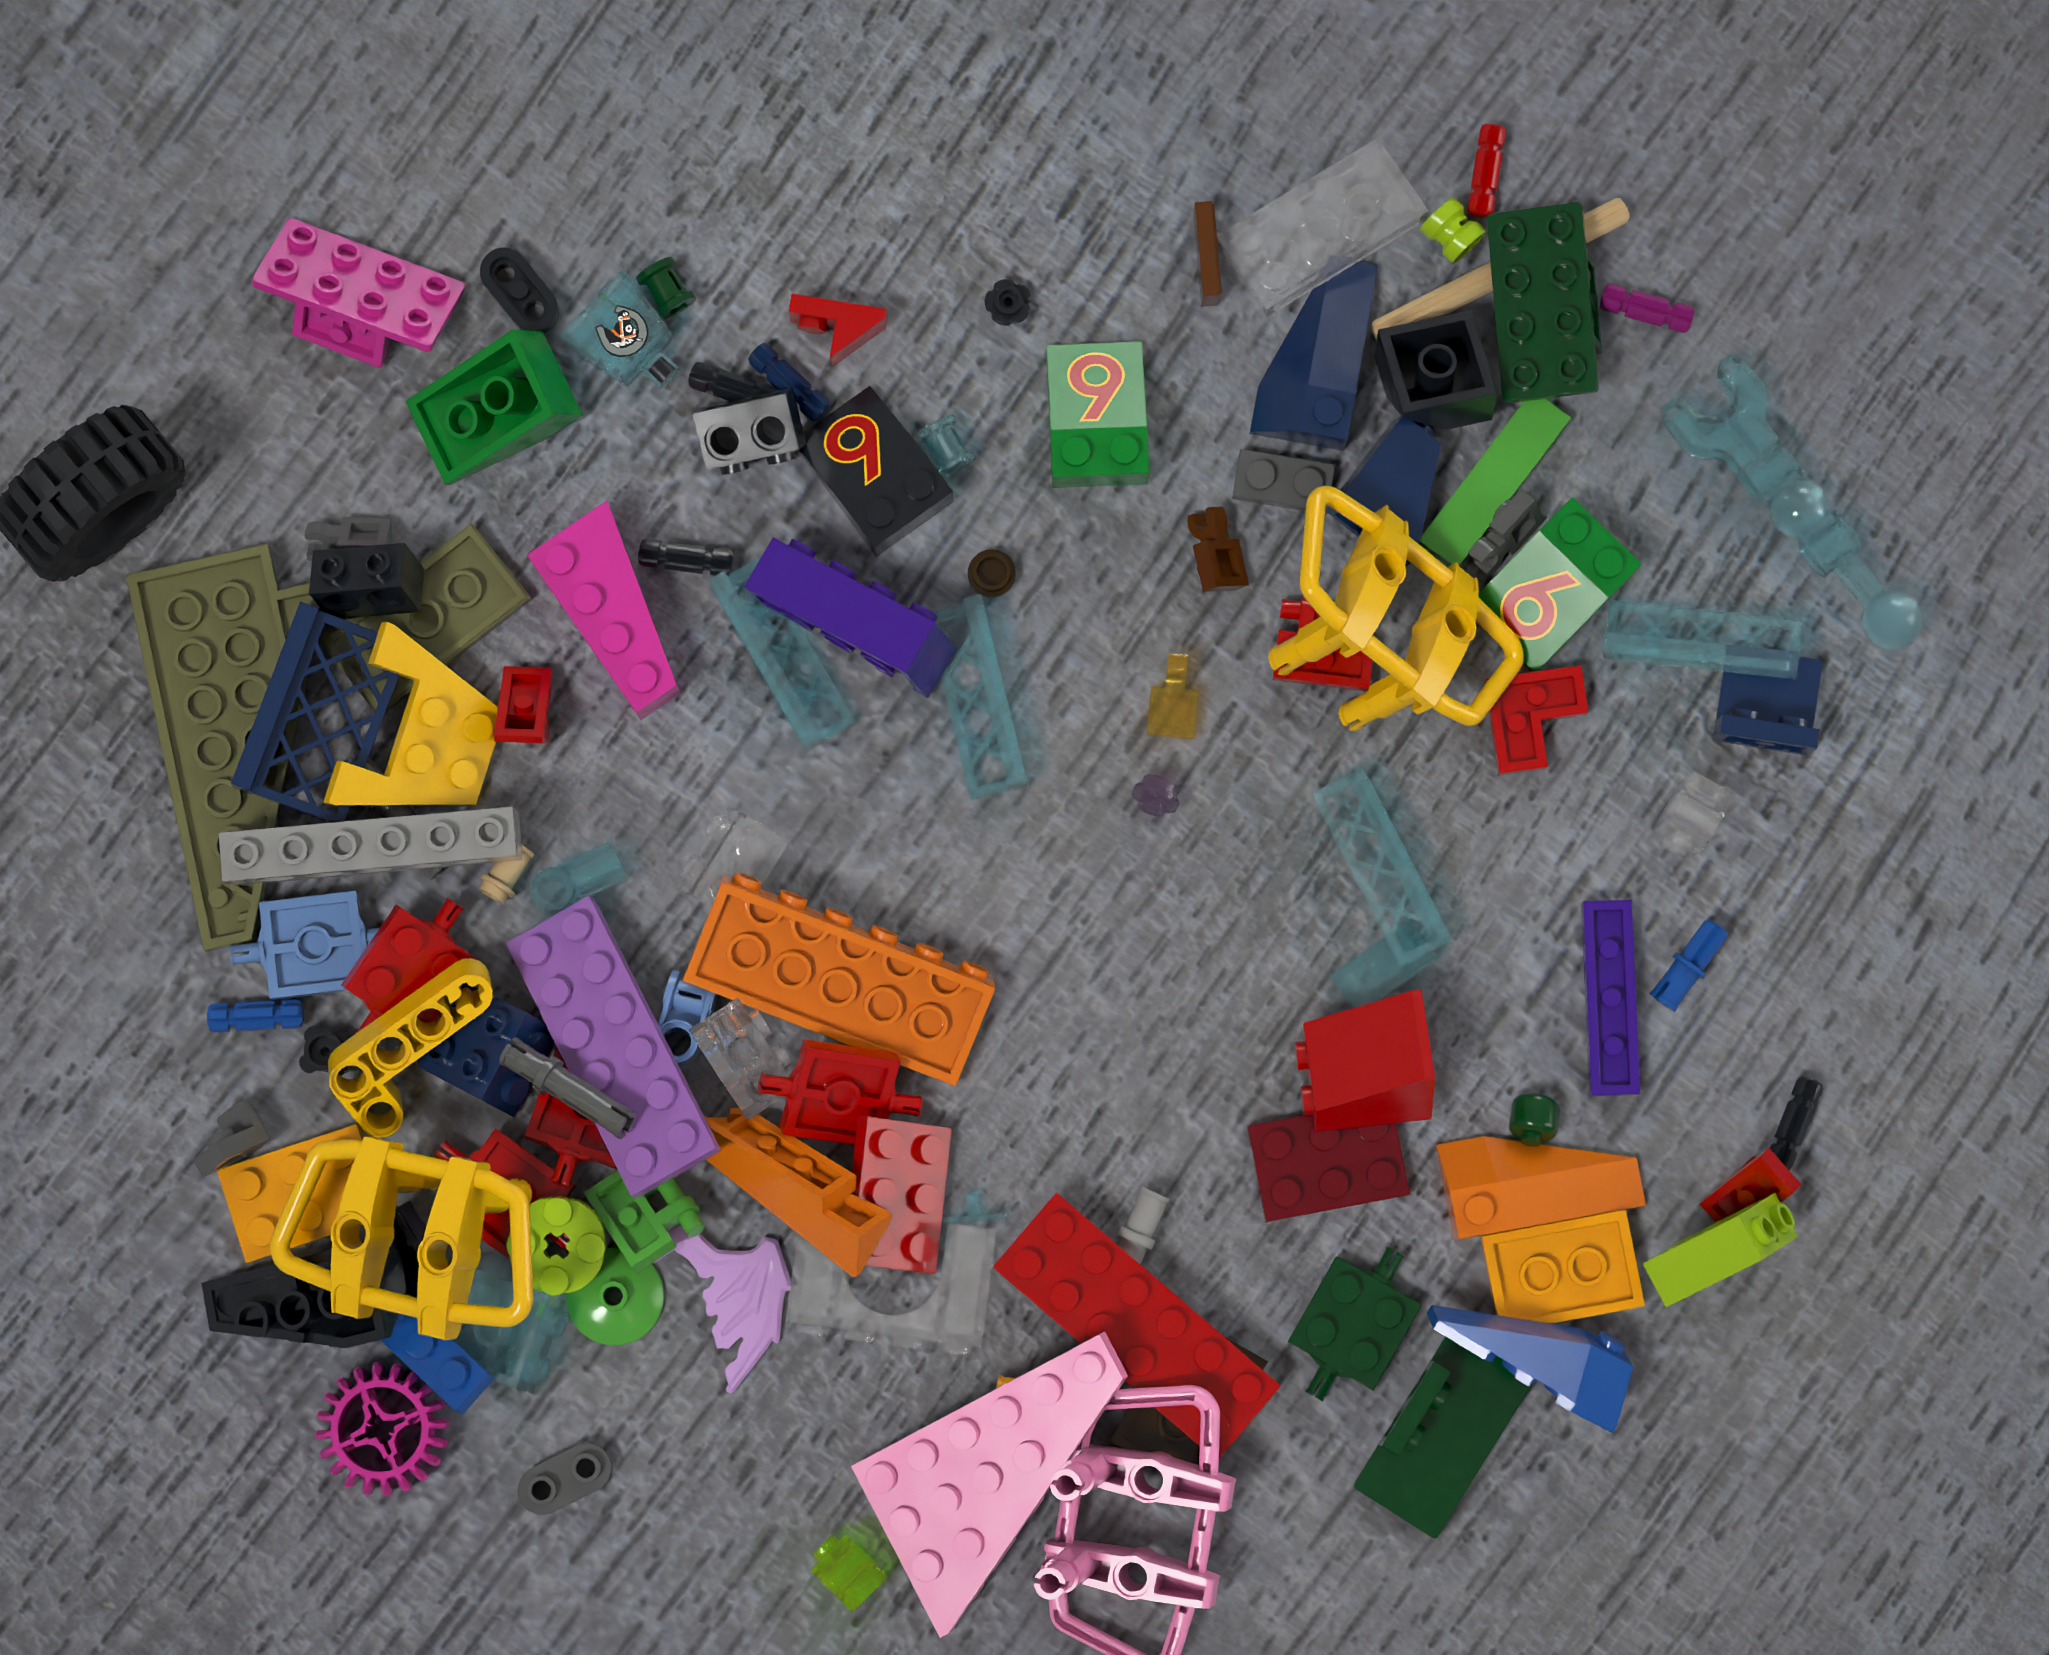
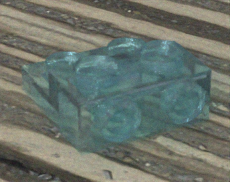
M476 1269L467 1304L509 1307L513 1302V1282ZM534 1289L532 1309L521 1323L507 1328L462 1324L458 1337L454 1339L495 1377L494 1382L531 1394L534 1393L536 1385L541 1386L546 1382L551 1371V1360L546 1357L553 1339H558L562 1336L568 1323V1314L566 1311H563L566 1301Z

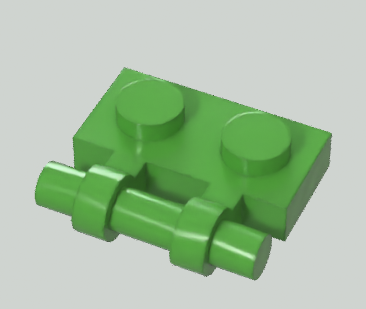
M617 1170L583 1192L636 1274L677 1247L668 1233L675 1226H682L688 1237H695L705 1229L704 1223L698 1216L700 1211L698 1205L690 1195L685 1196L676 1182L678 1176L643 1196L634 1198L630 1195ZM655 1192H660L668 1206L655 1213L646 1198Z

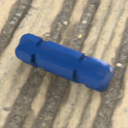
M282 1000V1005H276L275 1001L238 1002L232 1008H230L229 1003H217L209 1005L207 1012V1024L209 1030L214 1033L230 1032V1027H235L236 1031L276 1030V1025H282V1029H298L302 1027L304 1022V1008L299 1000Z

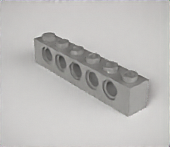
M514 807L219 833L222 882L231 886L523 860L519 812Z

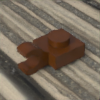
M1208 507L1206 508V515H1188L1189 531L1195 538L1201 541L1193 545L1203 592L1235 591L1249 586L1239 539H1229L1227 515L1224 508Z

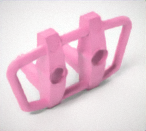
M1183 1385L1119 1389L1104 1409L1196 1406L1201 1414L1199 1465L1174 1458L1163 1451L1146 1452L1090 1444V1437L1096 1426L1095 1423L1077 1447L1073 1457L1051 1477L1052 1480H1056V1482L1050 1484L1052 1494L1061 1501L1055 1537L1045 1542V1561L1041 1564V1570L1035 1576V1578L1040 1580L1034 1582V1587L1042 1598L1048 1599L1051 1621L1059 1631L1105 1655L1148 1654L1069 1613L1067 1593L1080 1584L1112 1592L1128 1600L1143 1599L1176 1604L1163 1649L1159 1655H1181L1195 1608L1209 1609L1216 1605L1221 1575L1206 1569L1216 1511L1225 1512L1232 1508L1236 1478L1218 1472L1220 1408L1214 1396L1202 1387ZM1145 1466H1153L1161 1472L1163 1477L1161 1488H1154L1146 1482L1144 1478ZM1098 1487L1134 1497L1143 1503L1158 1502L1197 1508L1188 1563L1158 1554L1147 1547L1131 1548L1074 1540L1081 1495H1085ZM1129 1562L1138 1563L1145 1569L1147 1573L1146 1584H1138L1130 1578L1128 1573Z

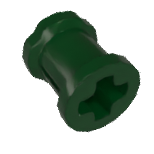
M666 257L653 263L636 277L637 283L647 288L659 308L657 314L661 320L677 315L696 301L693 292L686 290L675 272L676 262L673 257Z

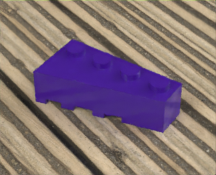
M773 537L744 585V588L752 597L813 632L815 627L821 629L819 634L849 654L853 653L855 648L861 650L860 656L874 665L875 669L893 678L896 671H900L913 686L915 692L929 698L957 650L935 623L938 617L917 603H912L910 608H907L895 602L897 595L877 582L872 581L870 586L867 587L855 581L854 579L857 574L837 561L831 560L829 566L814 559L817 553L795 539H791L787 545Z

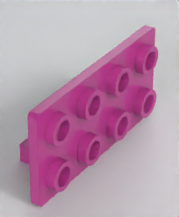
M289 218L284 224L252 280L253 287L295 303L293 336L378 368L382 367L388 356L390 339L425 352H430L462 297L465 284L459 280L293 218Z

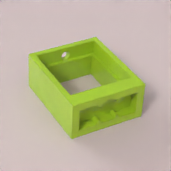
M1773 1193L1676 1242L1642 1264L1665 1307H1668L1762 1261L1799 1236L1794 1229L1795 1221L1791 1211L1785 1204L1780 1203L1777 1195Z

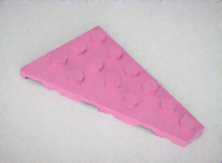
M1105 1332L851 1466L940 1638L956 1628L955 1625L970 1603L978 1596L984 1587V1583L990 1574L995 1571L1015 1542L1016 1536L1031 1514L1036 1511L1043 1501L1044 1495L1050 1488V1484L1056 1482V1480L1051 1479L1052 1475L1073 1457L1077 1447L1092 1425L1097 1422L1104 1412L1105 1406L1128 1377Z

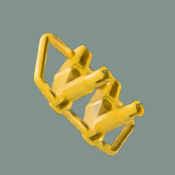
M1332 486L1317 487L1309 494L1306 502L1299 584L1304 598L1320 617L1300 628L1296 636L1270 649L1268 660L1271 668L1275 671L1288 663V665L1279 669L1278 672L1279 675L1286 676L1303 664L1316 662L1341 648L1340 654L1345 658L1362 651L1390 675L1370 685L1367 692L1341 704L1339 707V718L1344 726L1358 719V721L1349 726L1348 730L1350 731L1360 730L1364 725L1377 718H1387L1413 704L1411 710L1417 715L1433 708L1441 715L1462 725L1475 726L1479 724L1520 671L1524 660V652L1517 635L1479 598L1478 579L1471 577L1460 568L1458 562L1446 567L1409 536L1408 521L1400 519L1389 510L1388 505L1374 513ZM1326 505L1363 528L1348 563L1342 569L1341 582L1335 602L1319 583ZM1407 559L1433 580L1434 584L1418 620L1412 627V638L1404 661L1373 636L1391 604L1399 584L1406 577L1405 564ZM1477 622L1501 646L1504 652V660L1468 706L1449 697L1444 691L1454 676L1470 641L1476 635Z
M364 1136L362 1141L355 1139L323 1141L316 1144L310 1150L272 1234L270 1253L275 1265L282 1272L331 1292L332 1313L362 1319L370 1317L374 1308L417 1318L418 1334L444 1341L456 1339L462 1324L513 1327L521 1323L529 1315L534 1300L529 1208L532 1190L525 1180H507L497 1173L490 1171L489 1163L472 1161L464 1157H451L449 1161L404 1151L402 1143L386 1141L377 1137ZM354 1159L337 1218L331 1228L332 1253L330 1271L294 1256L290 1250V1243L326 1162ZM421 1189H438L424 1238L417 1252L419 1262L417 1298L380 1289L389 1247L394 1239L393 1225L398 1193H415ZM509 1209L513 1302L509 1307L467 1304L475 1270L481 1259L480 1243L484 1214L502 1213ZM362 1224L366 1231L364 1243L361 1242L359 1237V1230ZM448 1245L451 1246L453 1251V1259L450 1265L445 1257Z

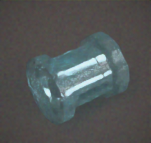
M953 415L942 417L917 433L919 442L926 443L938 465L937 470L943 478L960 471L977 458L973 450H967L954 427L957 421Z

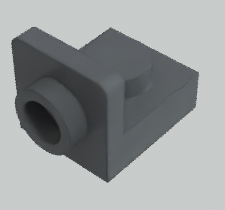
M247 1099L237 1102L217 1118V1123L222 1131L207 1139L206 1144L209 1148L193 1160L202 1178L247 1159L270 1140L262 1120L255 1113Z

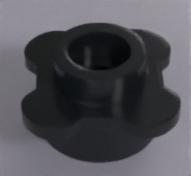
M319 1026L309 1027L304 1033V1039L306 1040L304 1055L299 1059L301 1069L309 1074L316 1070L329 1073L328 1060L331 1053L351 1038L350 1034L344 1030L331 1033L323 1031ZM328 1047L330 1054L323 1056L321 1054L322 1048ZM347 1066L338 1072L340 1076L346 1073Z

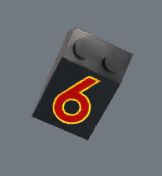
M870 386L804 432L806 444L798 451L875 557L954 502L953 491L925 452Z

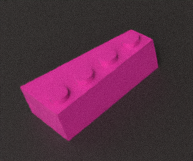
M607 501L527 554L536 571L640 720H643L680 694L614 515Z

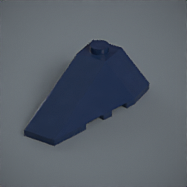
M1330 257L1258 386L1249 434L1344 451L1349 434L1378 265Z

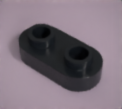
M503 247L489 252L482 260L480 266L481 280L488 292L518 329L542 331L543 333L551 330L559 317V306L554 294L525 258L516 250ZM504 268L512 269L514 271L513 279L509 282L499 281L497 275L500 270ZM535 304L541 305L544 308L541 317L531 319L527 316V310L530 306Z

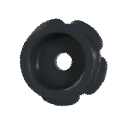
M1012 279L997 281L994 284V289L988 291L985 296V308L988 312H991L992 320L999 325L1009 326L1010 324L1020 323L1028 317L1031 311L1029 306L1031 301L1029 289L1022 283L1015 284ZM1006 298H1011L1013 300V304L1011 306H1006L1004 304V300Z

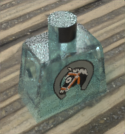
M624 270L560 334L561 340L568 350L626 387L631 385L643 373L659 389H662L679 371V367L662 352L673 340L670 329Z

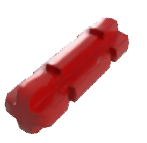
M1483 124L1481 126L1478 138V146L1481 148L1477 149L1471 183V189L1474 192L1470 193L1467 212L1471 216L1487 218L1489 214L1494 212L1496 197L1493 193H1496L1503 155L1500 150L1503 149L1506 129L1503 126L1494 124Z

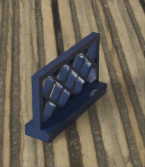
M300 601L231 782L233 788L249 794H255L331 823L345 822L351 805H340L337 813L326 810L316 805L309 788L331 779L333 771L306 782L295 757L318 746H322L330 766L334 770L336 763L326 743L353 731L361 750L357 760L349 764L365 769L400 676L390 671L375 677L371 676L361 652L374 647L378 632L325 613L317 607ZM325 624L344 631L352 649L326 660L318 644ZM353 635L369 640V642L357 646ZM316 651L321 663L309 668ZM356 655L367 680L340 692L329 666ZM324 669L335 694L309 706L301 690L305 677ZM388 678L380 696L375 683ZM370 686L378 703L375 713L355 723L344 697ZM299 696V699L304 708L292 713L297 697ZM338 700L350 725L323 737L312 712ZM307 714L318 740L291 751L284 736L287 723ZM370 724L363 741L358 729ZM282 742L287 754L274 759L279 744ZM290 760L301 785L284 793L264 787L270 768ZM304 791L309 803L291 796Z

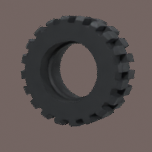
M128 405L107 408L101 414L95 413L88 417L80 425H74L58 440H53L43 448L44 451L36 458H32L24 466V470L11 480L8 484V490L0 496V531L40 578L53 582H62L68 580L71 576L77 577L85 573L92 566H98L113 553L116 554L131 539L139 536L147 529L146 526L150 522L156 520L163 513L164 507L173 501L177 495V490L184 483V477L186 476L184 460L142 410Z

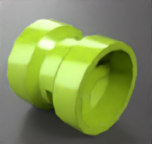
M1452 197L1439 207L1420 227V231L1428 240L1437 241L1443 246L1442 255L1452 265L1469 253L1487 233L1478 221L1467 220V217L1464 215V206L1455 197Z

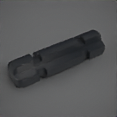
M695 362L688 378L691 388L704 393L711 390L713 396L728 401L779 390L766 384L759 387L756 384L757 381L722 369L716 372L713 369L714 366L702 362Z
M646 538L640 543L638 562L641 566L658 568V565L661 564L667 570L703 574V571L706 570L710 571L712 576L727 577L732 571L733 552L722 548H714L712 551H707V546L670 541L667 545H662V540Z
M1804 1076L1796 1080L1791 1093L1794 1099L1793 1101H1788L1774 1136L1777 1138V1142L1770 1146L1772 1152L1788 1170L1793 1167L1798 1154L1795 1152L1796 1146H1801L1815 1111L1812 1109V1105L1818 1103L1823 1091L1821 1083Z

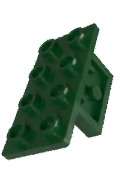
M1579 202L1489 214L1487 216L1502 399L1506 403H1515L1597 392L1599 390L1596 354H1602L1595 265L1593 258L1587 252L1582 205Z
M1445 1336L1355 1480L1354 1488L1431 1538H1437L1533 1383L1527 1386L1517 1380L1515 1375L1502 1365L1503 1359L1496 1356L1493 1362L1486 1361Z

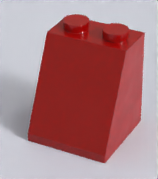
M1422 989L1408 991L1303 1023V1041L1294 1042L1297 1070H1306L1308 1085L1301 1086L1302 1109L1304 1115H1313L1315 1132L1432 1119L1435 1074Z

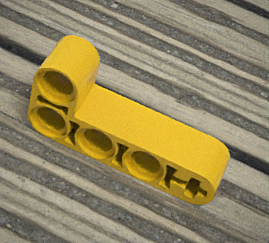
M472 958L461 959L346 1040L331 1053L328 1060L330 1088L366 1133L377 1138L395 1134L403 1122L401 1094L391 1078L475 1019L490 1006L493 996L490 973L487 967L480 961ZM467 982L471 987L478 985V989L474 992L467 987L461 990V984ZM455 1001L456 1006L452 1007L451 1003ZM433 1008L442 1013L438 1020L430 1023L423 1022L417 1018L418 1014L425 1009ZM387 1037H395L403 1042L398 1049L393 1051H386L378 1046V1043ZM352 1065L363 1070V1073L355 1079H346L338 1074L342 1068ZM377 1102L389 1103L393 1107L384 1115H375L368 1111V1108Z

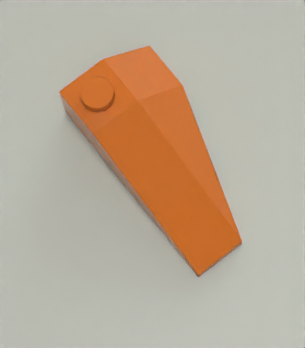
M1487 1136L1435 1145L1454 1241L1646 1206L1638 1162L1635 1157L1543 1144L1531 1147L1522 1144L1521 1141Z

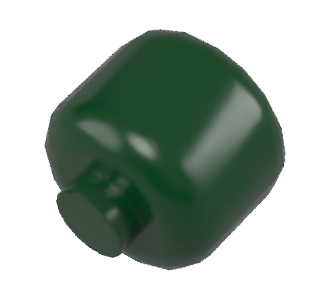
M1537 1093L1521 1094L1513 1100L1511 1105L1509 1130L1513 1136L1520 1139L1522 1144L1536 1147L1541 1143L1548 1142L1557 1133L1560 1107L1554 1099L1546 1095Z

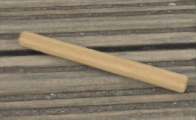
M1615 198L1584 214L1586 243L1628 222L1630 214L1621 198ZM1488 262L1374 320L1370 328L1375 340L1377 341L1378 329L1444 316L1493 291L1491 263Z

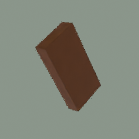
M1212 201L1195 202L1193 217L1201 307L1218 306V303L1221 301L1222 288L1215 207Z

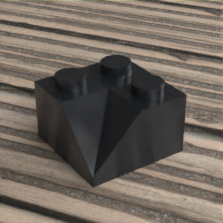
M1472 310L1378 329L1374 358L1386 398L1403 418L1444 430L1492 420L1497 391Z

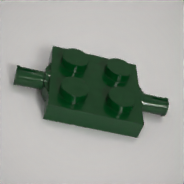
M1386 1246V1250L1373 1272L1371 1270L1358 1269L1336 1256L1288 1340V1343L1309 1354L1319 1365L1305 1392L1313 1396L1321 1380H1324L1315 1398L1322 1402L1336 1376L1353 1379L1374 1391L1422 1307L1421 1304L1400 1293L1393 1283L1390 1282L1401 1261L1405 1258V1256L1397 1252L1389 1267L1386 1268L1394 1253V1250Z

